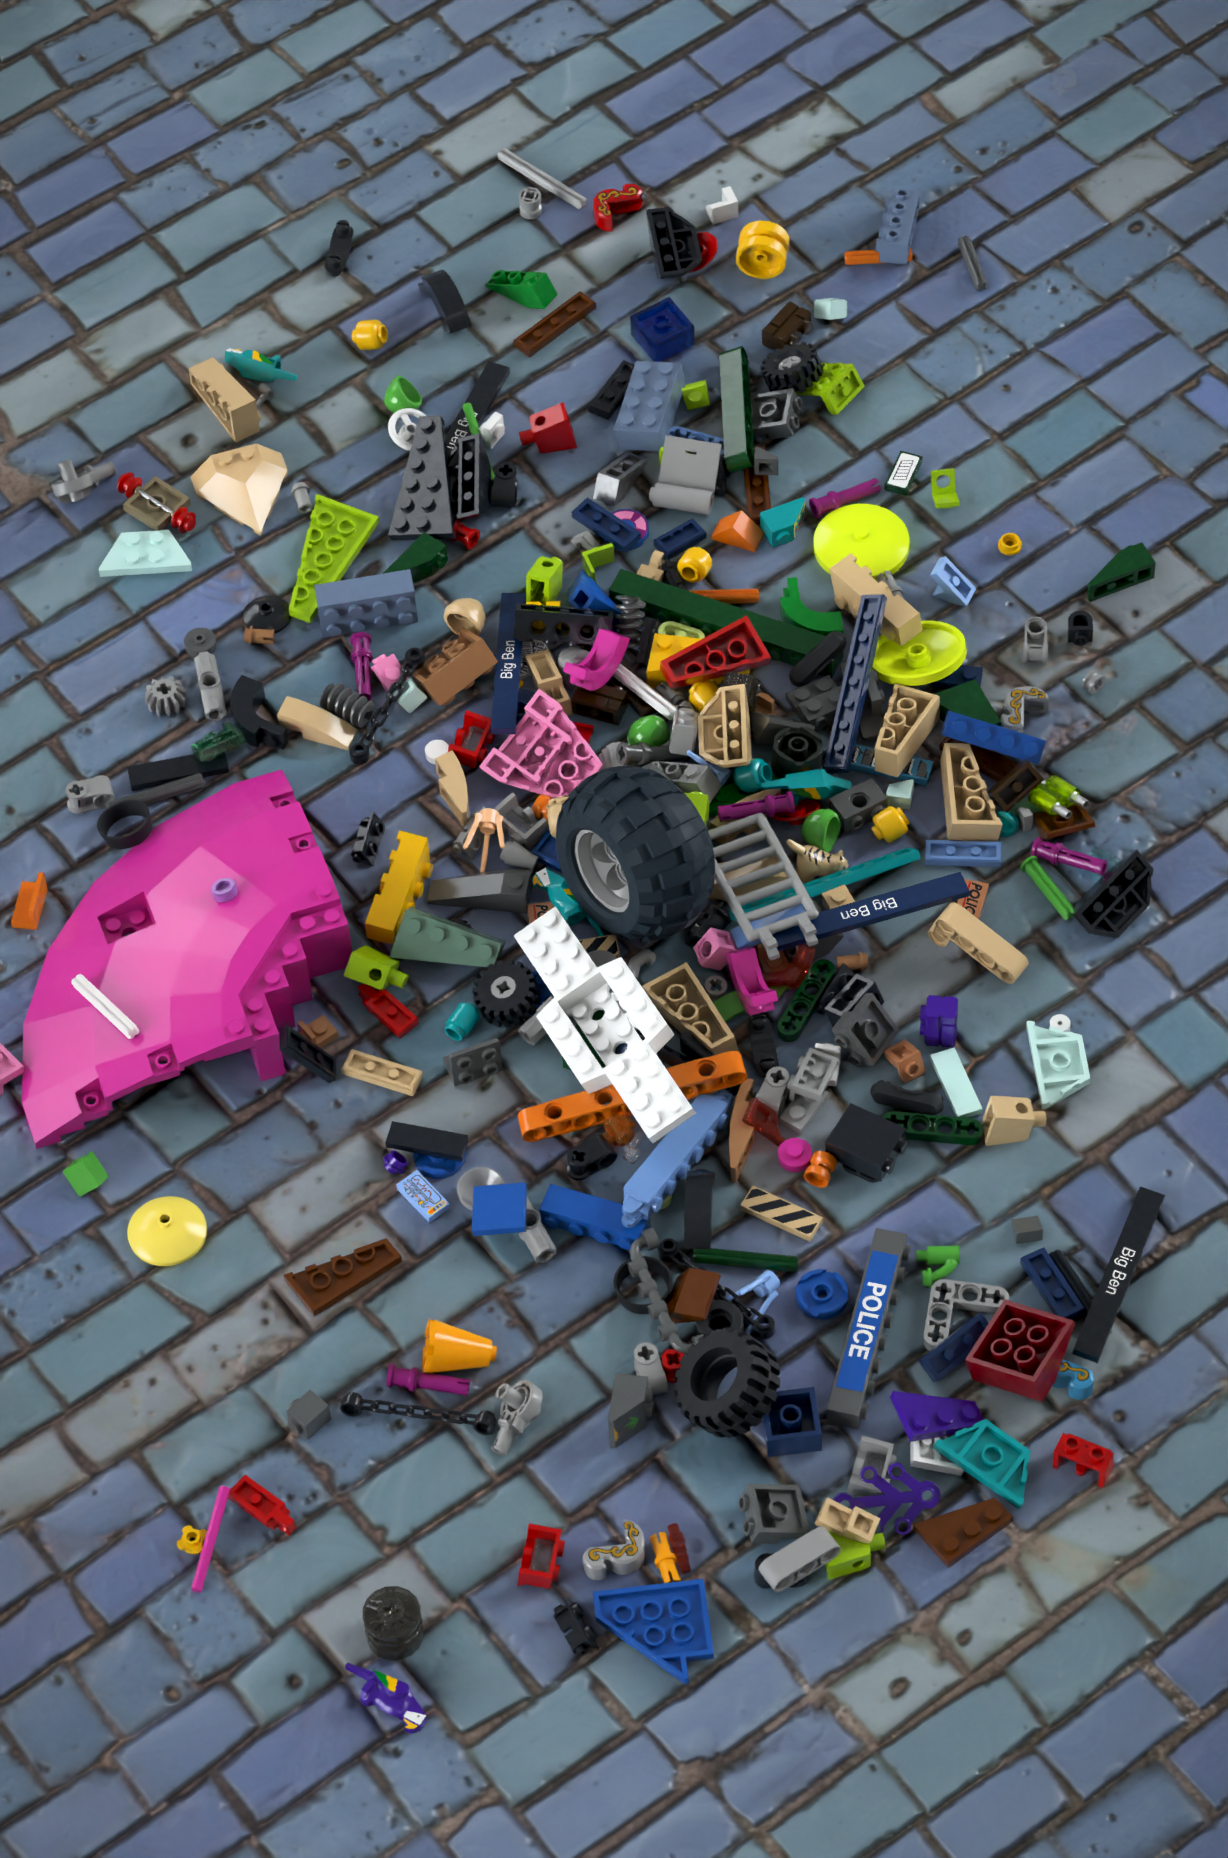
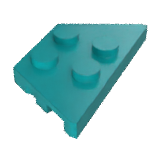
M987 1419L975 1423L971 1428L961 1429L955 1432V1435L944 1440L939 1439L934 1443L933 1448L1016 1508L1020 1509L1022 1507L1031 1452L1028 1448Z

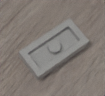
M825 1090L820 1102L797 1094L795 1100L791 1101L779 1117V1124L802 1135L829 1099V1092Z

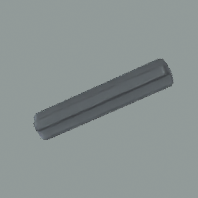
M967 235L961 236L958 239V245L974 287L978 291L981 289L985 290L987 288V280L972 241Z

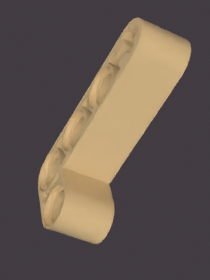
M951 902L928 931V936L933 943L945 947L950 941L954 942L1005 983L1013 984L1029 965L1028 959L1019 950L955 902Z

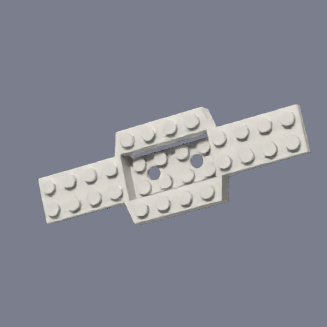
M556 907L513 935L554 996L536 1017L588 1094L613 1084L652 1143L696 1114L656 1054L675 1034L622 957L597 967ZM610 987L619 999V1001L621 1002V1004L624 1006V1008L626 1009V1011L628 1012L636 1026L639 1028V1030L645 1037V1040L642 1041V1039L640 1038L632 1024L629 1022V1020L627 1019V1017L625 1016V1014L623 1013V1011L621 1010L613 996L610 994ZM596 1011H605L604 1016L600 1020H592V1016ZM568 1016H573L606 1067L602 1068ZM622 1043L627 1044V1049L624 1053L615 1054V1049L618 1045Z

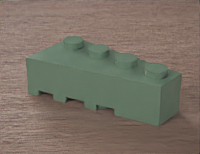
M409 907L405 910L390 958L487 967L492 963L495 967L498 965L497 961L500 960L506 941Z

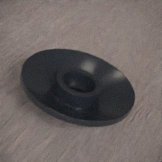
M276 596L258 597L245 607L243 612L244 624L247 628L253 626V629H275V633H278L291 620L289 605L286 601Z

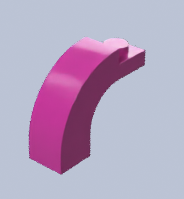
M599 628L594 645L588 656L579 664L566 662L563 672L571 675L570 683L590 691L601 688L618 668L630 638Z
M747 947L725 953L735 990L747 1014L751 1016L774 1010L773 1002L778 1001L776 990L767 987L760 970L755 948Z

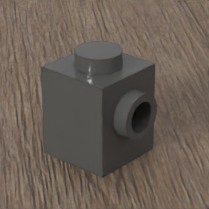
M311 1390L306 1392L300 1399H295L287 1410L289 1428L295 1434L303 1435L307 1440L331 1420L329 1405Z

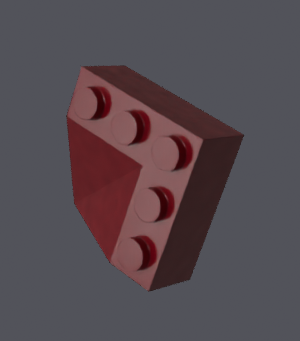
M1004 1299L965 1359L972 1380L1042 1402L1056 1381L1075 1326L1074 1320Z

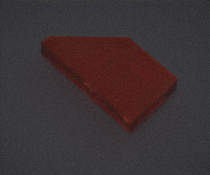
M756 1097L751 1099L742 1121L754 1127V1130L779 1147L785 1139L781 1137L777 1125L779 1120L776 1111Z

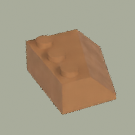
M463 627L456 632L459 636L456 640L447 641L441 646L442 653L440 655L435 654L428 658L424 666L417 669L411 675L432 701L439 706L453 701L455 694L470 688L475 683L474 680L491 672L494 669L493 665L498 662L484 640Z

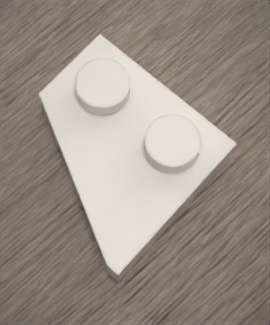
M947 1436L910 1442L911 1467L959 1476L964 1471L933 1448L937 1440H944Z

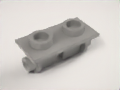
M475 813L471 814L470 819L463 828L465 832H461L453 842V851L457 854L466 852L470 860L474 858L483 844L485 835L477 827L468 848H463L474 823Z

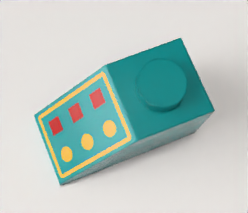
M804 497L760 512V529L764 532L772 548L787 544L795 539L806 516Z

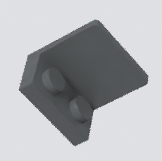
M498 1038L470 1046L443 1057V1063L454 1087L468 1084L484 1076H492L503 1070Z

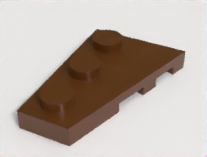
M994 1497L913 1524V1530L944 1564L950 1568L1012 1523L1013 1516Z

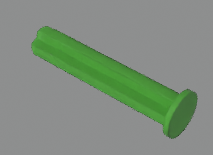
M1036 856L1027 858L1021 864L1020 869L1023 872H1027L1064 920L1073 918L1074 907L1040 866L1038 858Z

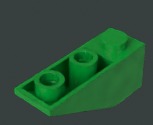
M498 270L492 274L491 279L485 284L487 288L527 308L545 309L558 295L547 273Z

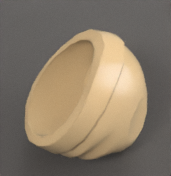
M461 598L447 605L444 611V621L454 633L463 627L477 636L480 635L486 616L484 607L479 601L471 598Z

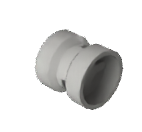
M534 187L522 189L518 196L521 216L526 219L538 218L542 214L540 191Z

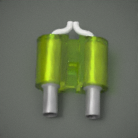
M1057 775L1041 782L1028 795V801L1051 816L1059 814L1066 819H1069L1072 815V812L1066 809L1076 803L1083 808H1087L1089 805V801L1080 796V790Z

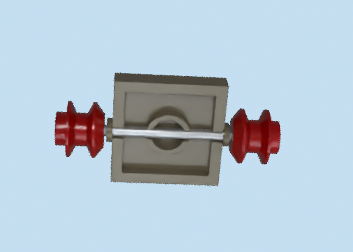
M132 472L123 474L118 479V492L121 494L125 493V496L129 498L123 504L124 511L153 530H162L170 522L173 528L179 527V532L181 533L189 532L195 527L196 515L193 512L188 513L187 509L191 505L190 498L163 480L154 476L142 487V479L139 477L135 478Z

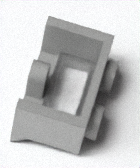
M513 792L494 808L503 816V833L506 832L510 835L512 843L516 841L527 850H530L540 841L547 830H549L547 820L543 817L538 822L534 811L529 806L522 809L518 805L517 797Z
M862 1436L847 1490L848 1494L858 1497L884 1494L872 1483L864 1482L860 1476V1471L864 1466H873L878 1475L890 1483V1479L885 1478L889 1465L895 1462L897 1457L892 1455L894 1444ZM869 1469L864 1472V1478L871 1479L874 1476L873 1470Z

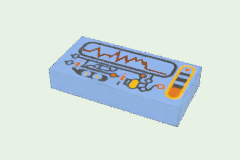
M417 1170L396 1184L397 1190L429 1223L450 1209V1204Z

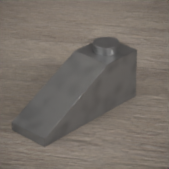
M626 452L599 471L593 499L601 501L606 506L618 504L626 497L647 465L648 459Z

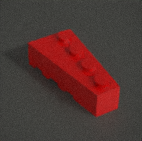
M746 615L662 660L659 669L670 688L675 689L769 665L771 656Z

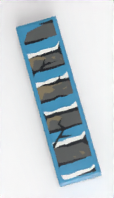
M855 744L850 769L903 781L914 780V783L927 786L934 767V761L912 757L897 778L875 771L874 748Z

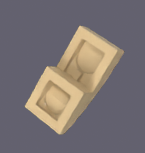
M827 1497L821 1507L815 1525L819 1527L824 1526L826 1530L840 1536L869 1544L880 1518L857 1506L852 1510Z

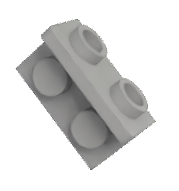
M809 1048L806 1056L801 1055L796 1067L797 1074H792L788 1081L787 1089L790 1090L789 1100L794 1101L797 1094L820 1102L838 1065L839 1058Z

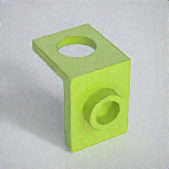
M706 380L686 384L681 389L687 410L710 405Z
M954 468L931 470L932 499L935 507L946 509L960 506L956 494ZM941 475H946L950 478V483L946 487H939L936 484L937 478Z
M612 543L582 552L583 569L595 582L596 578L593 568L615 561Z

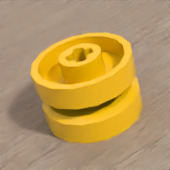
M759 220L745 225L740 232L739 246L736 252V264L739 269L746 275L757 279L774 278L781 274L786 266L789 248V235L786 230L770 221Z

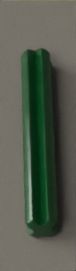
M715 1248L693 1250V1262L790 1272H796L798 1268V1257Z

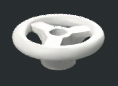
M405 408L398 410L391 416L388 423V431L392 440L399 447L410 451L417 425L410 421L408 415L417 418L426 415L419 410ZM400 418L403 426L397 435L395 424Z

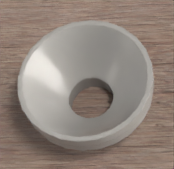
M476 1167L466 1171L460 1177L457 1183V1195L460 1202L466 1208L473 1211V1187L504 1184V1180L494 1169Z

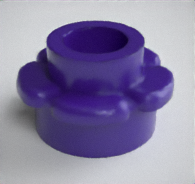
M392 1150L390 1154L384 1156V1167L392 1174L398 1172L403 1174L405 1172L404 1168L408 1165V1161L401 1153Z

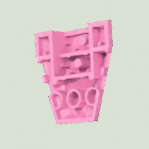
M538 689L524 707L526 714L517 724L516 734H510L498 750L494 747L479 766L481 770L500 783L540 795L545 794L555 799L563 795L568 796L585 778L599 772L603 764L587 741L578 732L574 723L565 714L559 702Z

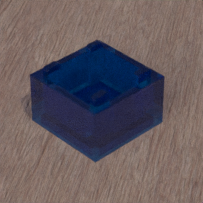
M670 297L630 316L632 337L654 362H660L695 345L694 325Z

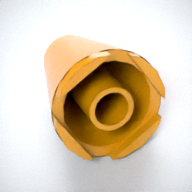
M435 1319L428 1320L425 1331L426 1341L422 1352L423 1372L436 1373L489 1367L490 1362H495L497 1346H492V1340Z

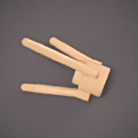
M485 808L480 813H475L474 823L463 845L464 849L468 848L477 827L480 828V832L485 834L480 873L485 872L490 834L495 833V830H497L500 848L503 849L505 847L502 827L503 816L491 808Z

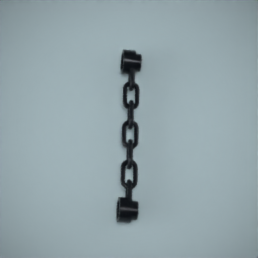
M411 648L406 652L405 662L401 667V675L398 681L392 683L387 691L386 701L371 719L372 725L368 732L364 733L358 743H355L350 748V759L354 764L363 765L368 762L370 758L369 748L374 741L373 735L377 728L381 727L389 715V707L392 702L397 701L400 697L406 678L411 676L415 670L424 666V652L419 648ZM396 686V689L399 691L394 698V695L390 693ZM381 711V715H384V717L379 723V720L376 719V717ZM365 737L369 741L367 745L362 743ZM358 750H363L362 753H356Z
M666 1238L660 1242L658 1253L662 1261L667 1263L675 1262L677 1265L684 1266L687 1269L694 1268L707 1271L692 1263L689 1256L679 1249V1244L675 1240ZM680 1255L683 1256V1257L681 1258V1262H680L679 1260H677ZM718 1283L716 1289L718 1297L727 1302L730 1301L724 1297L726 1292L734 1297L732 1298V1303L740 1309L744 1318L754 1326V1333L758 1338L769 1339L775 1334V1321L772 1317L765 1314L762 1315L754 1308H749L741 1302L740 1297L727 1287H722ZM752 1312L758 1316L755 1321L750 1318Z
M356 1392L347 1393L343 1397L340 1406L342 1413L351 1417L359 1416L362 1410H368L383 1414L440 1420L447 1423H464L473 1425L474 1430L482 1435L493 1434L497 1423L495 1415L487 1410H483L477 1415L461 1411H445L425 1406H409L389 1401L362 1399V1396ZM364 1403L371 1404L370 1407L363 1406ZM379 1404L388 1405V1410L379 1409ZM397 1408L406 1409V1412L398 1411ZM414 1409L424 1410V1415L414 1414ZM432 1413H439L441 1416H434ZM450 1414L460 1415L459 1420L449 1419ZM468 1418H475V1421H470Z

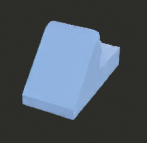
M946 556L938 559L930 574L932 579L938 584L933 596L962 607L967 606L976 588Z

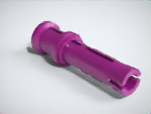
M873 478L840 492L830 491L821 498L809 499L810 510L813 516L819 519L822 517V514L881 492L880 484L875 486L879 481Z
M357 632L350 637V643L353 645L351 660L355 664L356 692L360 694V697L365 696L368 702L372 699L369 664L373 659V654L370 651L372 637L369 633Z
M791 791L778 796L768 794L764 796V799L717 806L719 822L745 818L756 813H763L769 817H774V814L783 812L795 813L794 799Z
M1037 837L1032 845L1031 856L1048 860L1053 865L1063 863L1101 876L1105 874L1108 867V862L1105 859L1066 849L1062 843L1053 844L1044 841L1042 837Z
M390 1363L386 1386L389 1388L393 1385L409 1388V1391L420 1388L468 1396L470 1379L420 1372L418 1367L407 1369L396 1367L395 1364Z

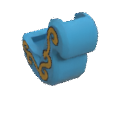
M1063 1359L1056 1381L1052 1387H1068L1069 1397L1077 1400L1086 1399L1093 1393L1094 1376L1091 1370Z

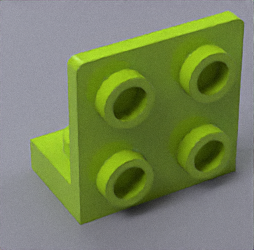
M823 362L821 363L823 375L819 376L820 380L813 382L814 386L811 388L806 387L804 392L797 391L796 394L821 396L830 414L838 415L865 385L853 364Z

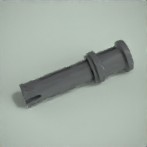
M642 742L637 745L619 743L616 750V758L620 765H626L628 762H637L639 765H644L648 761H689L690 756L670 753L669 746H648Z

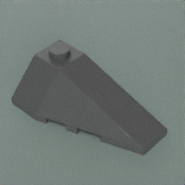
M505 868L432 880L427 904L527 914V904L530 901L532 878L535 875V870Z

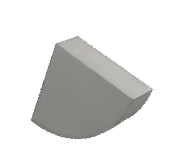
M588 531L575 535L571 540V543L578 549L583 547L590 550L601 546Z
M1025 807L1016 808L1015 815L1018 818L1023 833L1031 831L1033 827V814L1031 810Z

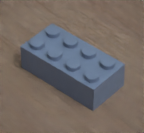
M635 362L614 427L619 449L659 451L661 447H664L665 436L669 434L681 400V389L686 384L681 363Z
M410 569L314 585L323 638L418 622L415 591Z

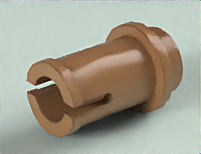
M253 626L245 628L244 643H249V645H252V643L274 645L275 629H253Z
M862 951L855 955L836 956L838 970L843 963L850 970L861 969L862 972L864 969L869 968L867 953L862 954Z

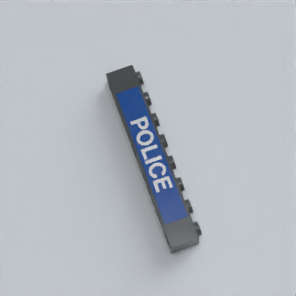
M880 1228L875 1229L827 1406V1423L859 1429L861 1419L866 1420L869 1410V1404H866L867 1396H873L875 1381H872L873 1374L879 1373L881 1358H878L879 1351L885 1350L887 1335H884L885 1329L891 1328L893 1312H890L891 1306L897 1305L899 1290H896L897 1284L903 1283L905 1268L902 1267L903 1261H908L910 1257L911 1245H907V1234Z

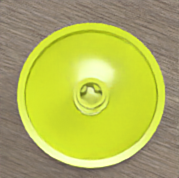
M851 504L835 509L820 521L814 533L813 549L817 562L828 574H830L829 568L851 553L857 558L856 564L861 568L864 566L868 567L872 571L871 576L878 581L877 577L880 573H883L886 579L884 571H890L893 575L903 566L909 554L910 538L904 522L890 510L872 504Z
M921 621L923 631L902 646L888 640L882 634L878 638L872 671L876 670L878 679L892 685L897 683L904 686H919L936 682L952 674L964 662L967 655L964 635L956 627L939 621Z

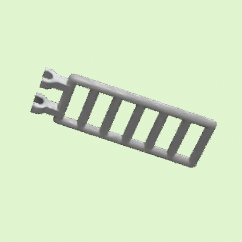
M756 813L708 830L711 840L755 824H758L762 830L714 847L715 858L767 840L770 847L722 864H718L715 859L714 878L746 938L749 941L760 939L771 961L780 957L776 948L778 943L772 934L799 925L809 947L819 944L815 935L817 933L816 928L811 923V920L816 919L819 913L763 813ZM775 855L779 863L728 881L724 876V873ZM781 872H785L788 879L738 897L732 891L733 889ZM794 888L797 894L744 913L741 907ZM803 904L806 910L800 914L753 930L750 922Z

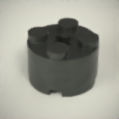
M800 726V730H792V727L780 730L775 735L773 742L772 771L780 778H786V774L821 769L823 746L820 735L814 730Z

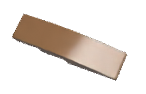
M749 1078L741 1083L730 1121L731 1181L735 1183L755 1142L754 1127L751 1126L754 1120V1103H751L754 1095V1080Z

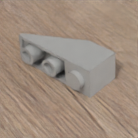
M665 761L650 762H653L685 793L697 791L708 795L709 804L721 788V784L709 765Z

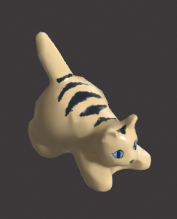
M791 839L787 840L789 848L797 853V868L795 871L803 883L814 880L815 876L824 877L848 868V861L843 856V850L836 854H830L814 845L802 846Z

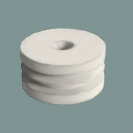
M1062 1014L1054 1015L1050 1019V1026L1059 1028L1063 1032H1070V1019Z

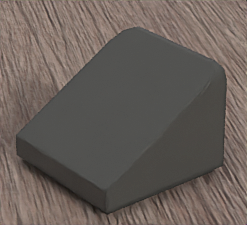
M755 447V475H778V457L762 448Z
M1038 1216L1011 1219L1016 1244L1043 1240V1229Z

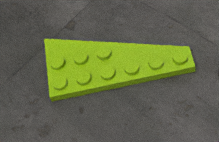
M316 494L314 510L311 513V522L307 530L301 555V564L297 572V581L289 606V616L311 624L318 614L314 585L341 580L378 526L379 516Z

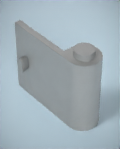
M666 435L659 482L656 483L655 487H651L649 493V501H653V506L710 515L722 444Z

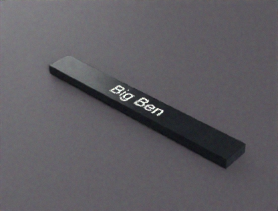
M488 361L465 403H471L479 427L508 378L510 367ZM463 407L446 435L445 449L447 455L455 447L454 444L458 438L471 435Z
M1140 1186L1074 1346L1073 1355L1095 1363L1099 1362L1165 1195Z

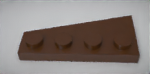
M385 1238L354 1249V1253L349 1255L330 1258L331 1261L324 1264L307 1266L304 1271L293 1274V1272L284 1275V1281L315 1317L401 1263L402 1257L389 1240Z

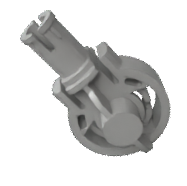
M72 459L65 460L57 464L63 479L54 482L51 486L54 495L57 496L59 501L65 504L75 502L88 496L92 489L98 486L99 481L115 476L116 468L110 461L95 468L87 465L84 467V472L76 474Z
M522 1380L512 1387L507 1383H503L496 1391V1397L502 1400L500 1407L501 1417L497 1423L501 1428L491 1450L499 1455L507 1456L515 1436L522 1434L524 1428L528 1427L531 1421L540 1414L542 1391L530 1381Z

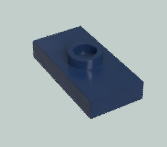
M692 518L654 539V546L660 552H663L664 557L668 560L706 539L707 533Z

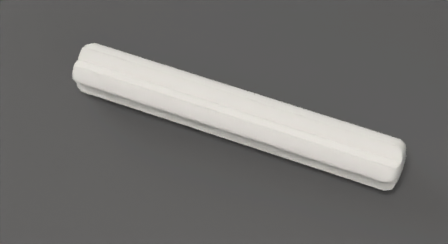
M619 664L612 676L668 720H673L674 712L678 708L622 664Z
M78 974L72 979L71 983L74 985V988L128 1039H133L139 1033L137 1026L82 974Z

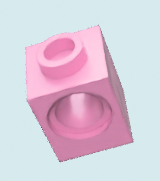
M711 927L693 947L698 962L702 967L720 971L727 964L725 953L738 950L730 932Z

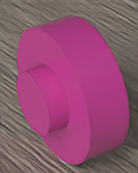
M790 1138L781 1143L778 1148V1162L783 1169L789 1172H801L810 1166L812 1149L808 1142L800 1138Z

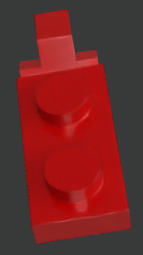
M364 983L358 986V995L363 999L362 1004L365 1009L398 1038L401 1039L419 1024L418 1017L386 989L375 990Z
M244 1475L230 1489L228 1499L267 1528L269 1527L274 1530L278 1527L279 1530L289 1536L296 1529L295 1520L288 1516L290 1511L286 1508L285 1503L247 1475Z

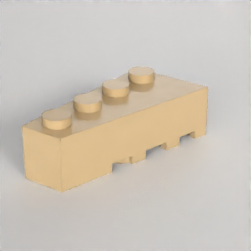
M212 357L188 368L191 385L235 442L260 431L259 421L261 417L257 410L256 400L225 370L222 364H219Z
M850 553L829 568L835 596L834 601L840 609L846 610L857 619L862 595L884 594L887 597V602L880 629L881 634L888 640L902 646L923 631L920 613L899 594L893 596L892 591L884 581L878 583L871 576L872 571L868 567L864 566L861 568L856 564L857 558Z
M897 683L894 684L887 713H885L884 723L874 748L875 771L898 778L939 721L940 696Z
M944 743L940 766L948 840L998 842L1002 823L1000 818H997L994 803L988 796L986 783L981 779L979 766L970 744Z
M687 962L642 985V988L660 1014L680 1033L683 1034L685 1031H688L715 1055L728 1051H738L735 1036Z

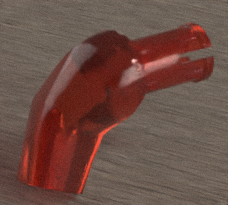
M808 944L799 945L796 955L788 965V968H786V971L763 972V978L767 987L788 986L791 990L799 987L812 965L816 948L813 946L809 947Z

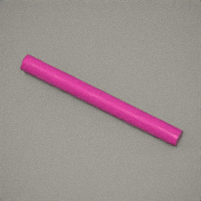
M220 1486L191 1587V1590L201 1593L230 1492V1488L226 1486Z

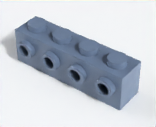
M892 189L891 198H886L882 225H880L879 238H877L876 252H880L879 262L907 265L919 212L920 191Z

